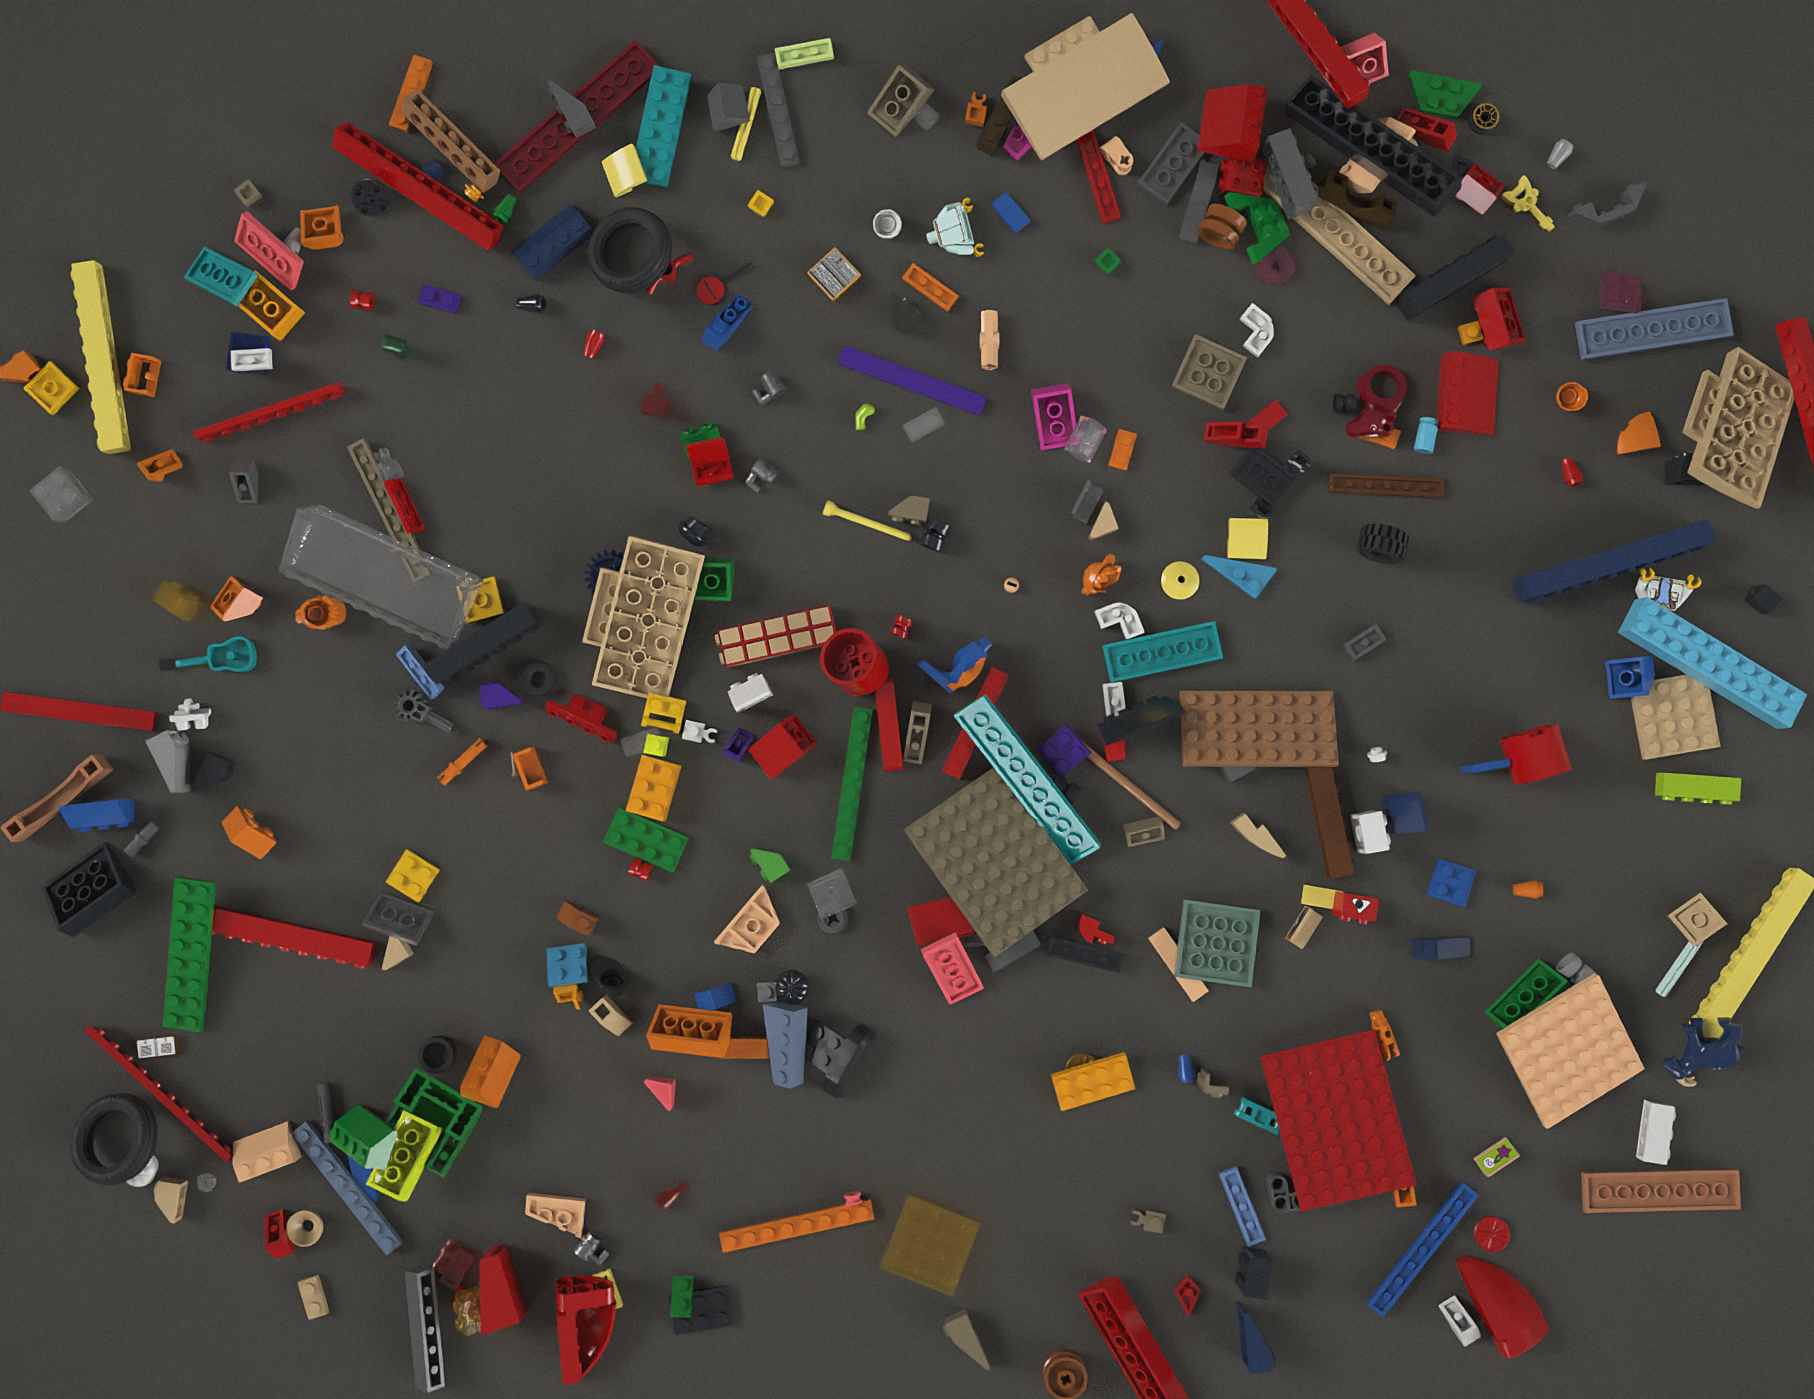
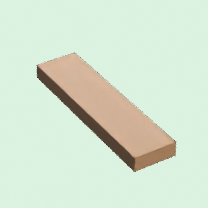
M1162 927L1148 937V939L1174 975L1178 946L1166 929ZM1175 977L1192 1002L1208 992V989L1201 980Z

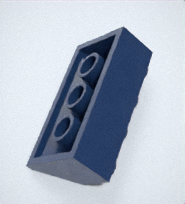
M569 204L511 251L536 281L588 240L593 230L580 213Z

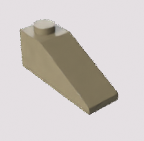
M913 701L903 758L904 762L922 765L932 708L930 703Z
M964 1309L946 1317L945 1325L943 1326L946 1336H950L953 1343L986 1370L990 1369V1362L967 1310Z

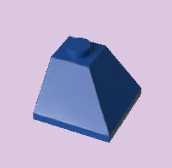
M1653 656L1605 661L1610 699L1650 694L1655 676Z

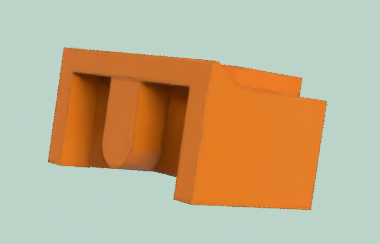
M131 353L127 361V376L123 381L124 390L131 394L154 398L162 361L152 356ZM143 363H148L150 368L149 372L145 374V379L147 380L145 390H138Z

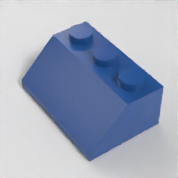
M134 799L59 806V811L69 828L78 829V832L91 831V827L96 826L97 830L110 829V825L116 824L117 828L128 827L130 822H136Z

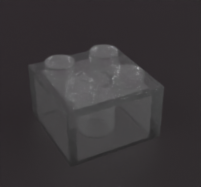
M60 466L29 490L50 518L61 523L66 522L93 500L73 473Z

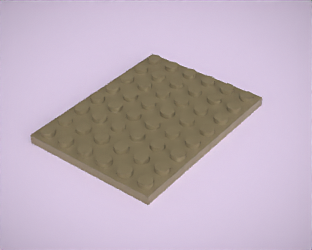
M994 767L904 829L908 838L994 958L1088 891L1045 829L1037 824Z

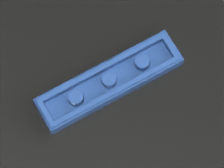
M1237 1166L1219 1172L1218 1174L1247 1246L1250 1247L1266 1240Z

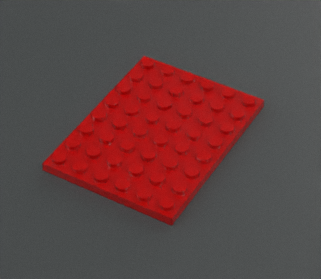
M1375 1029L1260 1055L1300 1211L1417 1185Z

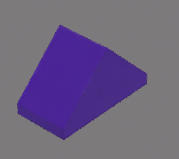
M739 727L722 750V753L737 762H741L755 736Z

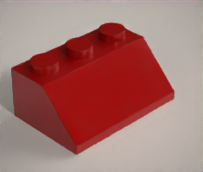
M1510 287L1491 288L1472 297L1474 301L1473 308L1478 314L1479 326L1485 336L1484 343L1489 351L1500 350L1526 342Z

